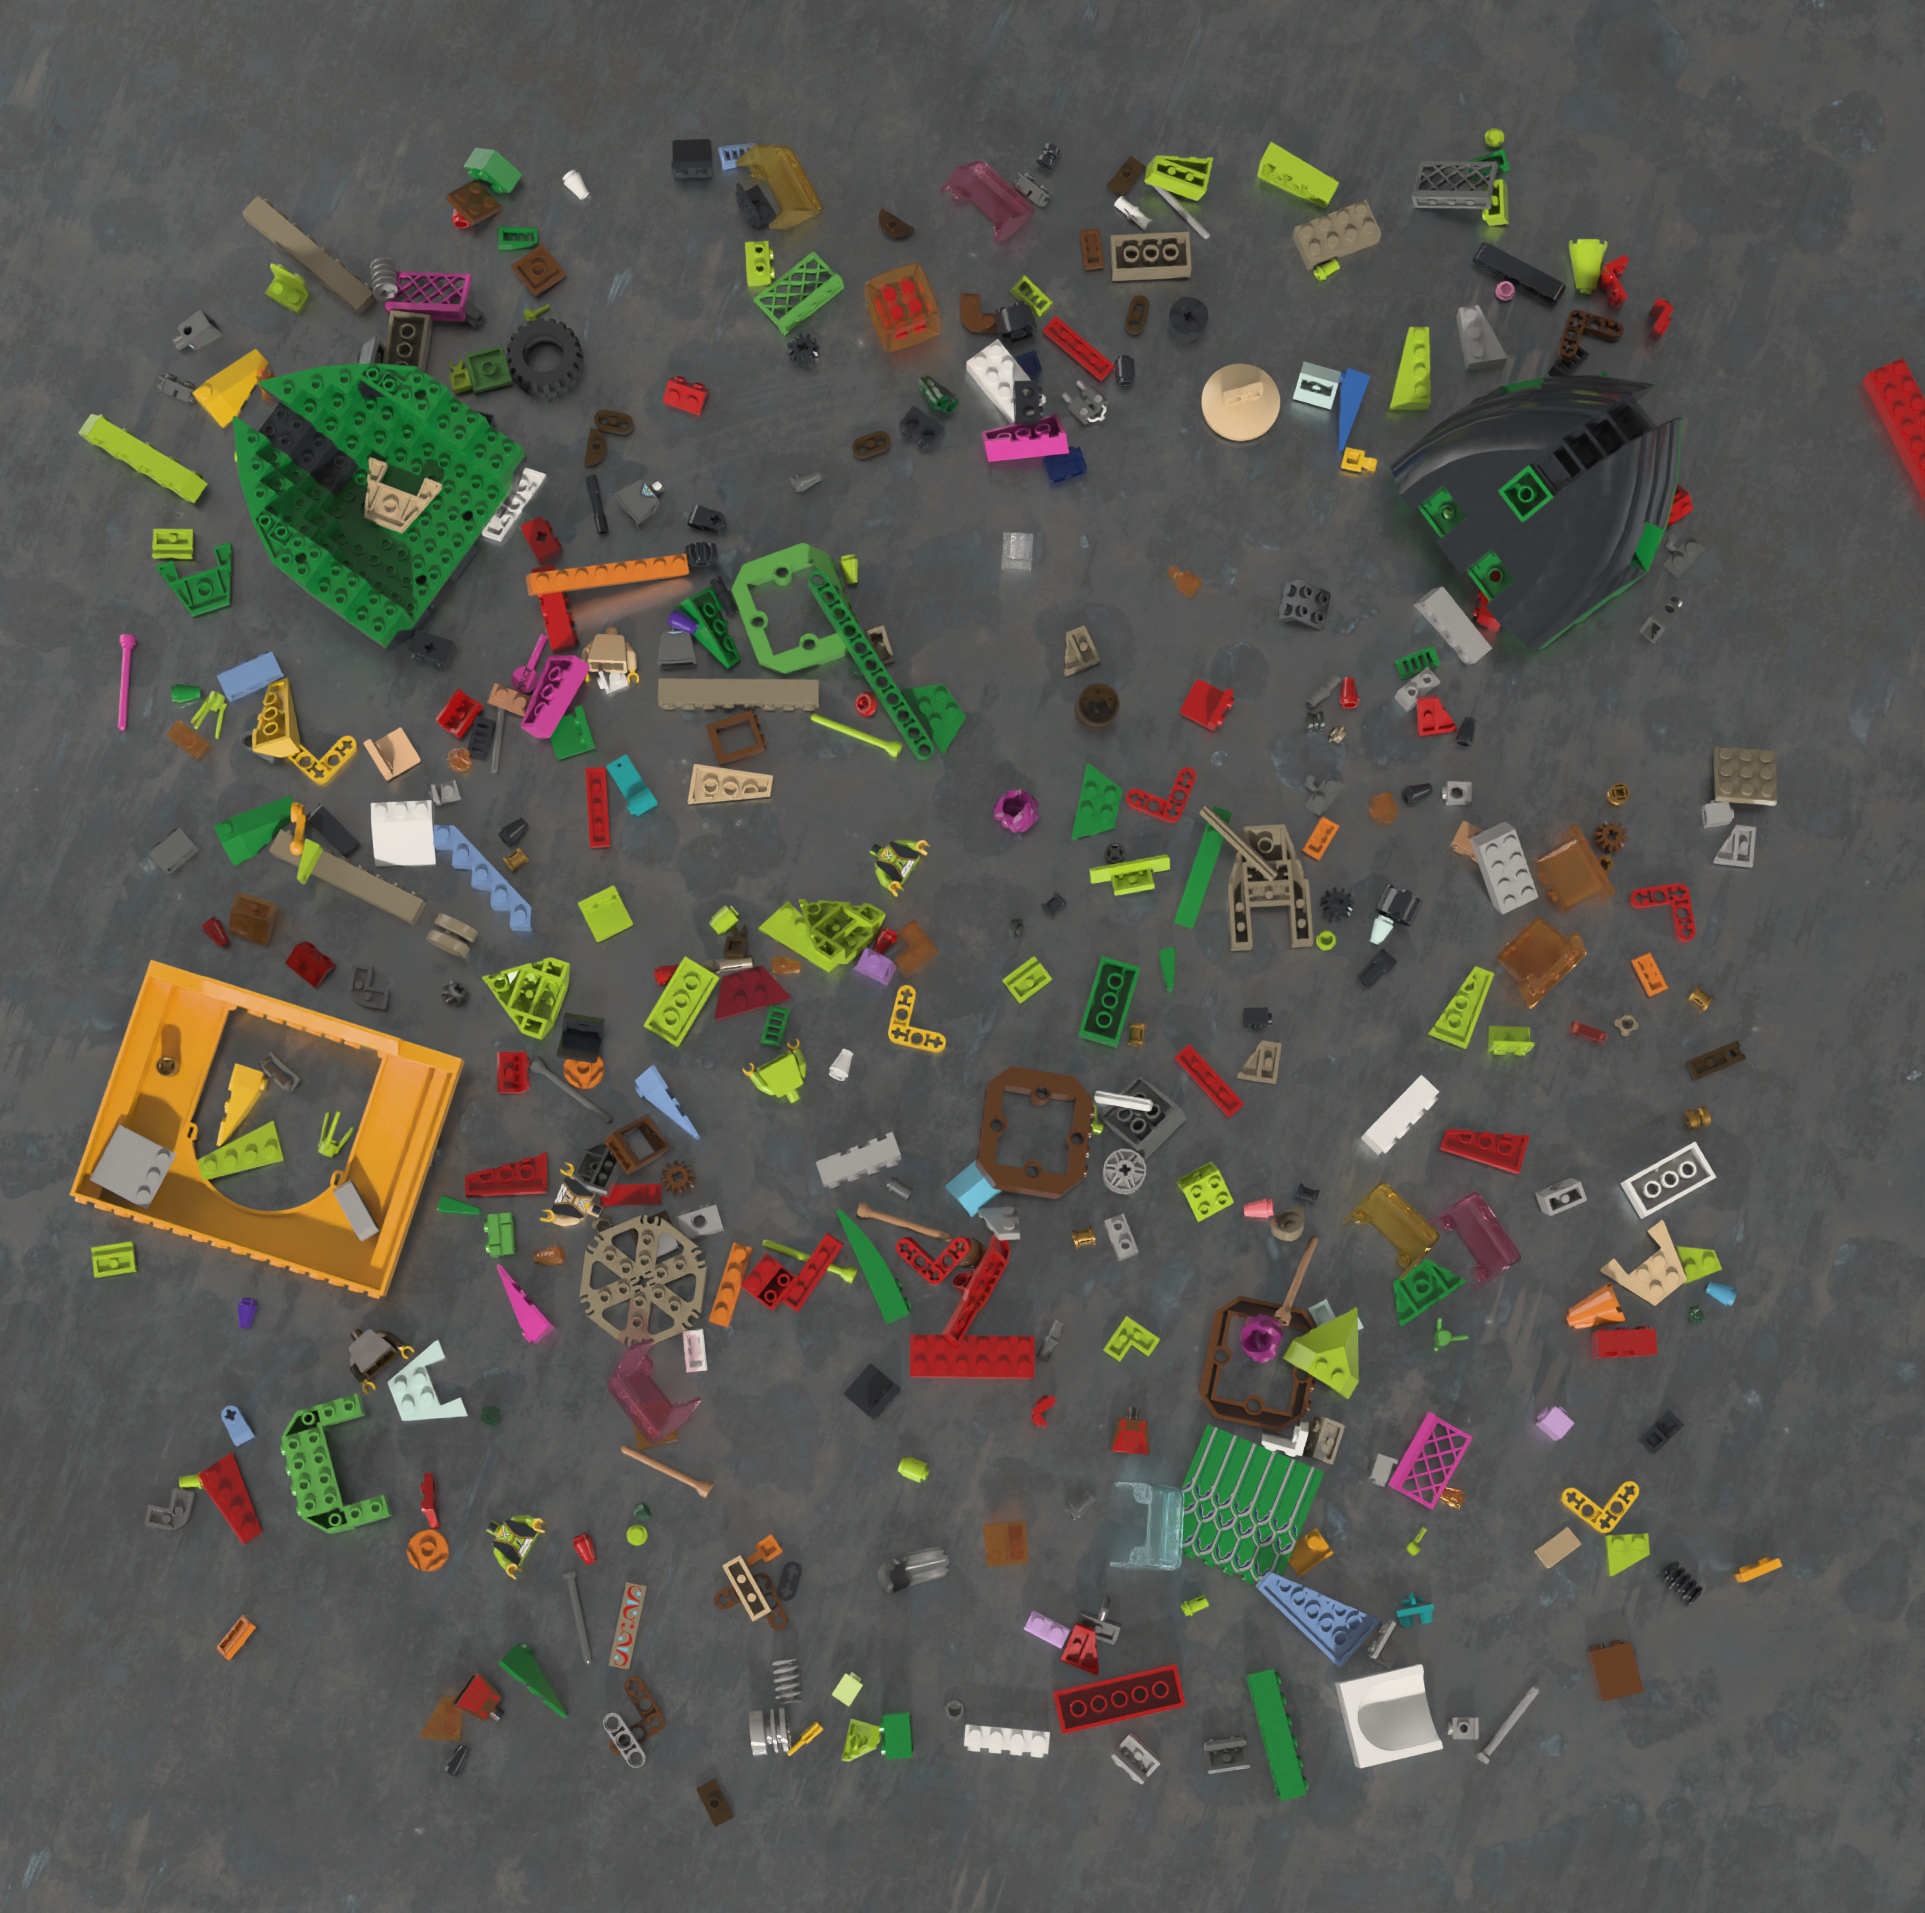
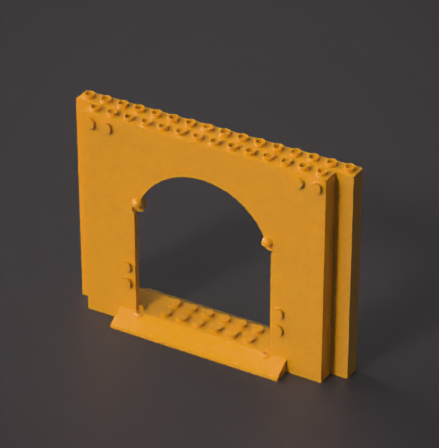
M151 960L70 1195L76 1197V1202L86 1205L88 1201L95 1203V1208L110 1212L114 1209V1214L131 1218V1215H133V1220L147 1224L153 1222L152 1226L163 1230L173 1228L172 1233L189 1237V1234H192L191 1239L206 1243L210 1240L212 1241L211 1245L222 1249H228L229 1246L231 1247V1252L246 1256L247 1253H250V1258L266 1262L269 1259V1264L286 1268V1265L290 1266V1271L300 1274L309 1272V1277L318 1280L328 1278V1283L342 1287L347 1284L349 1285V1290L363 1293L365 1290L368 1291V1296L379 1299L380 1295H387L465 1060ZM237 1006L248 1009L247 1013L260 1018L267 1015L266 1019L279 1024H283V1021H286V1025L301 1031L305 1027L306 1032L320 1037L323 1033L325 1038L340 1043L341 1039L345 1040L344 1044L360 1049V1046L377 1050L378 1057L382 1058L345 1171L336 1170L330 1181L331 1186L315 1199L299 1207L281 1211H261L247 1208L227 1198L209 1180L202 1181L194 1148V1141L198 1136V1126L191 1122L229 1011L235 1010ZM170 1056L177 1059L180 1063V1072L171 1078L160 1075L156 1070V1062L160 1057ZM118 1125L132 1130L177 1154L148 1209L89 1180ZM193 1127V1132L189 1133L190 1128ZM338 1174L341 1175L339 1181L336 1180ZM349 1180H352L357 1186L380 1229L379 1232L364 1241H361L356 1235L333 1192V1189Z

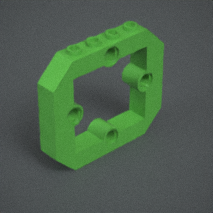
M800 543L743 564L731 588L759 666L785 678L844 657L848 651L838 633L818 639L814 634L808 633L801 637L799 647L777 655L772 653L765 634L769 628L768 617L764 612L756 610L749 588L774 580L775 583L781 586L787 585L792 581L793 572L815 565L816 570L825 572L849 611V607L852 606L849 596L843 593L842 589L845 588L842 577H837L835 572L838 570L835 559L831 560L828 553L805 543ZM780 570L788 572L784 577L778 576L777 573ZM828 593L823 594L825 601L830 602L833 600L828 597ZM836 610L834 611V616L841 619L843 618V613ZM851 613L856 623L859 624L856 614ZM758 619L764 621L761 626H755L753 623ZM844 628L847 635H854L852 628ZM807 642L815 644L812 649H807L804 646Z

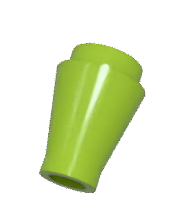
M856 555L841 556L839 564L846 584L858 583V559H856Z

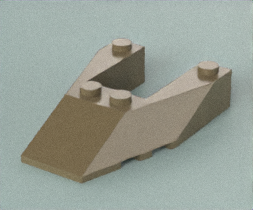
M1285 825L1245 826L1241 838L1272 866L1278 874L1272 881H1269L1237 851L1228 885L1230 950H1251L1253 946L1250 907L1288 905L1291 948L1311 947L1314 941L1309 881L1304 874L1301 862L1296 855Z

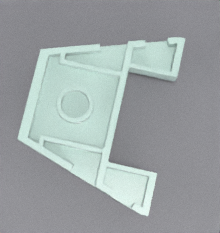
M439 1340L431 1344L387 1382L402 1421L468 1416L462 1398L444 1405L440 1404L427 1371V1365L446 1358Z

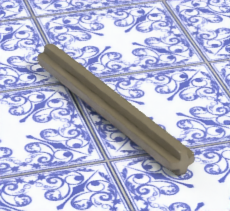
M1208 805L1201 809L1200 815L1269 881H1272L1277 876V871Z

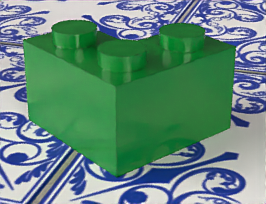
M475 148L463 166L471 178L488 181L492 184V189L498 193H510L522 175L496 150Z

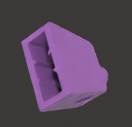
M865 948L862 950L853 969L888 986L896 966L892 960Z

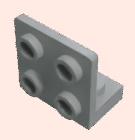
M1394 1620L1382 1623L1378 1630L1379 1638L1375 1641L1373 1640L1367 1650L1370 1652L1369 1658L1391 1670L1411 1635L1410 1632L1396 1625L1397 1622Z

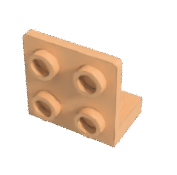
M402 728L396 729L375 743L371 739L363 742L386 781L391 780L421 761Z

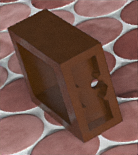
M751 710L706 725L720 767L765 752L764 745H767L764 733L760 734L757 727L761 726L758 716H753ZM749 719L757 744L724 755L716 730Z
M648 1114L613 1132L604 1142L627 1175L663 1156L671 1147L666 1137L663 1136L656 1123ZM638 1129L655 1151L639 1160L624 1139L625 1136Z

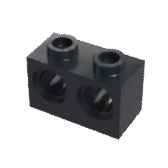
M1038 380L1014 381V425H1034L1039 423L1040 418H1043V406H1039V399H1042V387H1038ZM1028 389L1032 391L1033 395L1027 397L1022 391ZM1025 409H1031L1034 414L1032 416H1027L1024 414L1023 411Z
M914 405L899 423L900 433L907 439L912 438L916 441V445L922 450L927 449L932 452L945 435V428ZM910 422H917L918 426L911 428L908 424ZM926 433H932L934 437L932 439H926L924 435Z

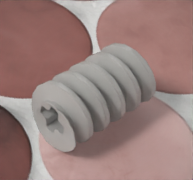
M388 257L378 258L372 261L370 266L373 295L377 300L385 302L391 301L395 296L394 294L398 291L394 267L395 262Z
M797 1659L781 1660L772 1663L773 1666L779 1667V1669L773 1671V1674L779 1675V1678L775 1679L774 1683L780 1684L779 1687L775 1688V1691L780 1692L781 1695L775 1697V1699L782 1701L781 1704L802 1702L801 1698L796 1697V1695L801 1693V1690L795 1689L796 1686L801 1684L800 1681L794 1680V1678L800 1676V1673L794 1672L795 1669L799 1668L798 1664L793 1663Z

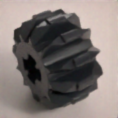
M801 333L799 334V339L793 336L792 342L787 344L789 348L787 355L791 356L790 362L796 361V366L798 367L801 363H804V367L808 366V362L814 364V358H819L817 351L820 350V346L816 344V338L810 340V334L803 338Z
M703 541L691 543L685 547L684 553L687 556L688 566L700 568L712 566L718 562V550L714 543Z
M1336 887L1332 889V893L1327 890L1325 892L1326 897H1321L1320 899L1324 903L1320 905V909H1326L1323 916L1325 917L1330 914V921H1333L1336 916L1337 921L1341 922L1342 916L1347 919L1349 917L1347 912L1352 913L1354 910L1350 907L1354 904V900H1348L1351 894L1347 893L1344 895V888L1340 890V893H1338ZM1335 901H1339L1338 904L1341 903L1339 909L1335 908L1336 905L1333 906Z

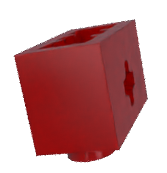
M539 516L520 526L540 565L561 555L559 548L562 545L557 536L553 538L550 533L553 529L548 520L544 521L542 516ZM543 537L546 541L542 543L539 538Z

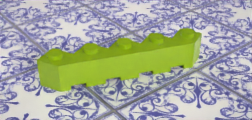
M91 414L78 432L91 444L102 447L116 459L125 461L139 473L148 475L162 487L173 490L186 501L195 503L207 485L202 480L203 476L195 470H188L180 465V462L171 456L168 458L158 452L152 444L148 442L143 443L133 437V434L127 429H120L113 425L102 414L99 416Z

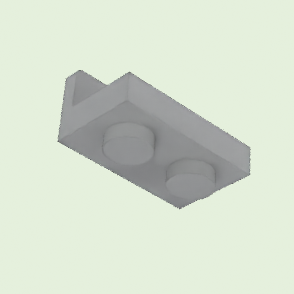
M1132 1732L1111 1754L1114 1762L1119 1767H1123L1130 1777L1141 1785L1163 1761Z

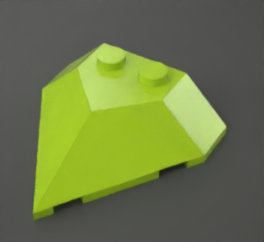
M799 899L815 951L831 963L847 964L874 941L886 916L885 912L868 903L857 906L850 905V902L818 900V903L807 902L806 899Z
M549 957L533 964L528 963L500 971V973L482 976V979L516 1023L519 1030L525 1035L542 1040L554 1026L568 990L570 963Z
M1357 1307L1310 1330L1309 1333L1301 1337L1298 1336L1292 1339L1282 1356L1283 1359L1292 1365L1306 1371L1347 1399L1350 1398L1359 1382Z

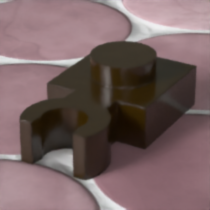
M733 925L731 927L733 937L727 936L723 955L725 958L744 959L748 945L746 938L748 930L746 925H743L742 930L737 932L736 925Z

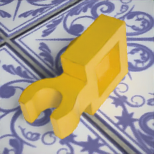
M1346 447L1341 468L1361 472V468L1364 467L1367 470L1375 471L1377 459L1364 457L1365 451Z

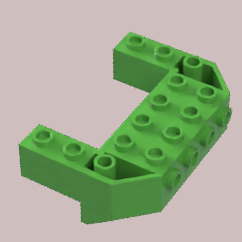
M359 1394L296 1411L281 1437L280 1449L282 1455H286L288 1463L285 1464L288 1476L291 1475L293 1483L290 1484L293 1496H297L298 1504H296L298 1516H302V1519L330 1534L351 1530L357 1526L393 1516L387 1495H381L351 1505L343 1503L324 1433L330 1432L328 1426L366 1415L362 1398Z

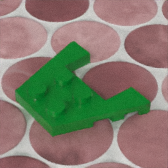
M230 542L213 547L219 565L213 569L180 579L174 561L156 566V569L192 617L231 604L232 544Z

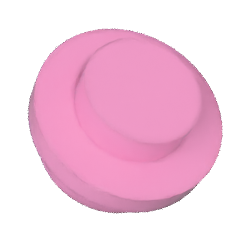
M1501 282L1496 287V296L1502 301L1511 300L1515 295V287L1510 282Z

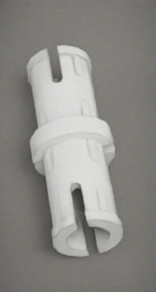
M1123 196L1116 201L1114 206L1126 214L1127 219L1133 220L1143 230L1147 229L1151 224L1152 220L1145 216L1138 206H1133Z

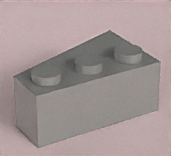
M1479 305L1459 308L1456 319L1466 371L1505 366L1508 357Z

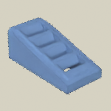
M756 143L718 148L723 171L761 162ZM752 149L754 157L750 158L748 150ZM742 151H745L746 158L742 159ZM734 153H737L738 159L734 158ZM726 155H730L731 160H727Z

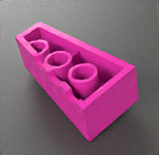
M1058 414L1040 418L1039 423L1034 425L1012 424L981 432L988 462L1069 453L1066 433Z
M575 655L548 656L520 727L536 738H550L591 667Z

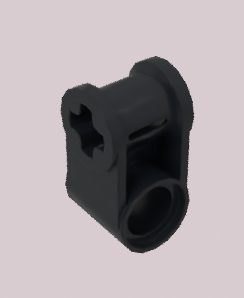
M700 505L692 506L687 522L689 527L715 534H721L726 530L727 524L721 512Z

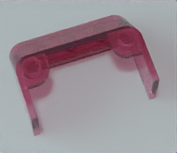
M975 161L956 167L939 191L942 194L951 191L952 195L960 201L969 199L995 223L993 226L994 234L996 235L993 239L995 243L1009 239L1035 212V209L1027 200L982 161Z
M1477 1192L1469 1194L1428 1221V1224L1432 1225L1439 1220L1443 1229L1448 1231L1456 1230L1478 1262L1474 1267V1274L1481 1282L1472 1287L1474 1291L1521 1260L1519 1250L1485 1200Z
M651 1338L628 1347L608 1379L607 1388L646 1440L654 1444L663 1440L685 1423L701 1399L696 1397L687 1402L679 1401L674 1405L670 1403L650 1377L653 1372V1362L648 1357L647 1352L654 1343V1340Z

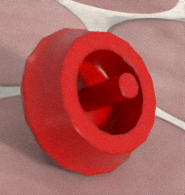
M869 691L860 694L855 701L857 711L863 716L872 715L877 707L876 696Z

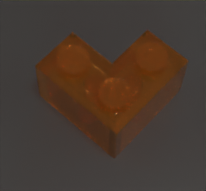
M915 919L898 931V936L908 949L894 959V964L904 977L908 979L939 955V951Z

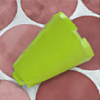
M1577 239V243L1573 244V240H1571L1568 246L1576 290H1580V294H1592V291L1597 288L1608 249V242L1604 241V244H1600V240Z

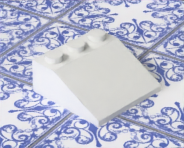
M432 800L371 803L375 867L436 864V849L433 846L435 805Z

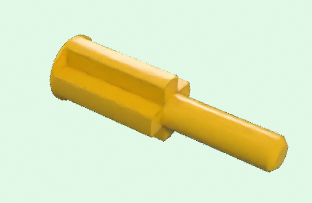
M815 1720L800 1735L801 1738L790 1747V1751L787 1754L791 1756L805 1742L808 1744L824 1730L822 1725Z

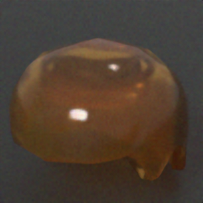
M968 1237L972 1244L971 1249L958 1264L964 1268H975L982 1260L986 1250L984 1244L978 1239ZM959 1243V1246L956 1250H954V1252L958 1253V1251L964 1248L963 1246L965 1245V1243Z

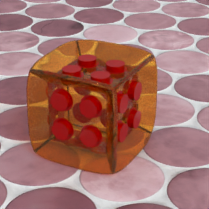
M919 263L908 264L882 273L864 284V298L869 315L886 352H894L916 345L941 332L942 319L937 301L928 278Z

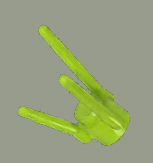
M211 691L191 720L193 724L198 719L194 726L195 729H198L209 709L215 712L220 709L215 734L217 739L220 735L224 710L227 704L223 703L225 700L223 695Z
M340 1111L336 1112L327 1138L325 1136L329 1112L325 1113L321 1137L318 1143L319 1149L317 1152L333 1158L334 1153L339 1154L340 1149L354 1131V1127H351L339 1144L335 1146L337 1142L331 1139L340 1116Z

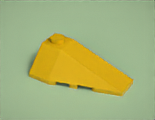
M254 349L204 382L193 392V395L214 420L224 428L233 420V416H238L241 411L240 408L245 400L249 398L251 390L260 380L269 362L257 349Z
M288 678L269 683L263 700L264 707L262 713H259L257 718L259 721L257 728L252 733V749L254 752L280 758L300 752V737L290 682Z
M235 1063L228 1090H231V1098L225 1102L224 1107L227 1117H224L221 1121L216 1144L220 1148L229 1143L261 1096L262 1090L265 1091L268 1079L266 1078L267 1075L263 1072Z

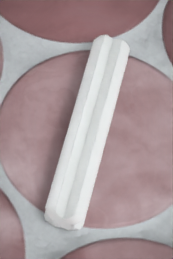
M1100 1090L1096 1091L1094 1096L1095 1101L1098 1103L1143 1111H1151L1153 1106L1151 1099Z

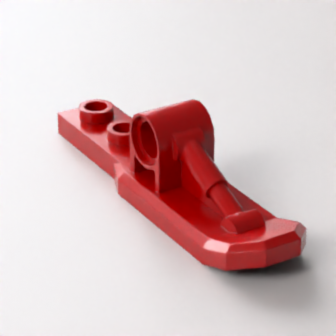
M992 1235L989 1247L980 1263L970 1273H959L953 1279V1286L962 1295V1298L942 1332V1335L952 1345L959 1346L977 1312L985 1306L1008 1265L1011 1255L1009 1240H999L995 1235Z

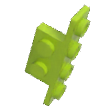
M1166 854L1106 866H1097L1090 869V880L1092 884L1111 881L1115 896L1155 889L1152 873L1169 870L1170 858Z

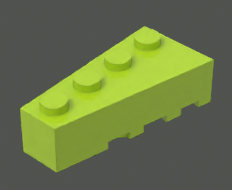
M1409 327L1389 410L1429 409L1431 403L1429 327Z

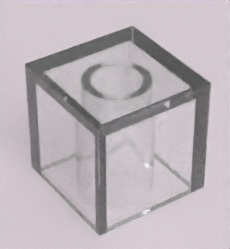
M1003 533L1001 570L1031 571L1033 534Z

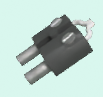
M1080 379L1076 382V385L1083 391L1080 397L1077 396L1073 399L1066 392L1061 396L1069 404L1068 409L1084 425L1089 422L1105 419L1104 413L1109 401L1093 385L1088 387ZM1101 413V417L1095 418V415Z

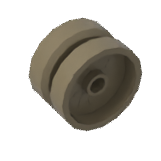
M438 913L434 924L440 930L431 929L426 940L451 954L467 958L470 947L463 941L474 942L478 931L456 918Z

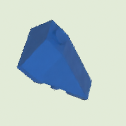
M1346 368V371L1342 370L1338 382H1341L1337 450L1343 451L1370 379V375L1350 368Z

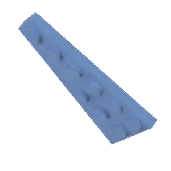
M1268 1571L1255 1585L1339 1668L1382 1622L1374 1616L1272 1571Z

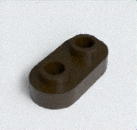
M1137 295L1130 302L1125 320V329L1130 334H1139L1144 329L1150 306L1149 300L1145 296ZM1141 305L1143 308L1139 310L1136 306ZM1136 323L1138 327L1134 328L1131 324Z
M600 410L594 416L595 425L601 431L626 435L634 427L631 416L625 413ZM603 419L608 420L606 424L601 423ZM622 423H627L625 428L620 427Z
M876 431L860 437L852 444L853 454L859 459H865L884 452L890 447V436L884 431ZM879 440L884 441V444L878 445L877 442ZM864 447L866 450L864 452H860L859 448Z

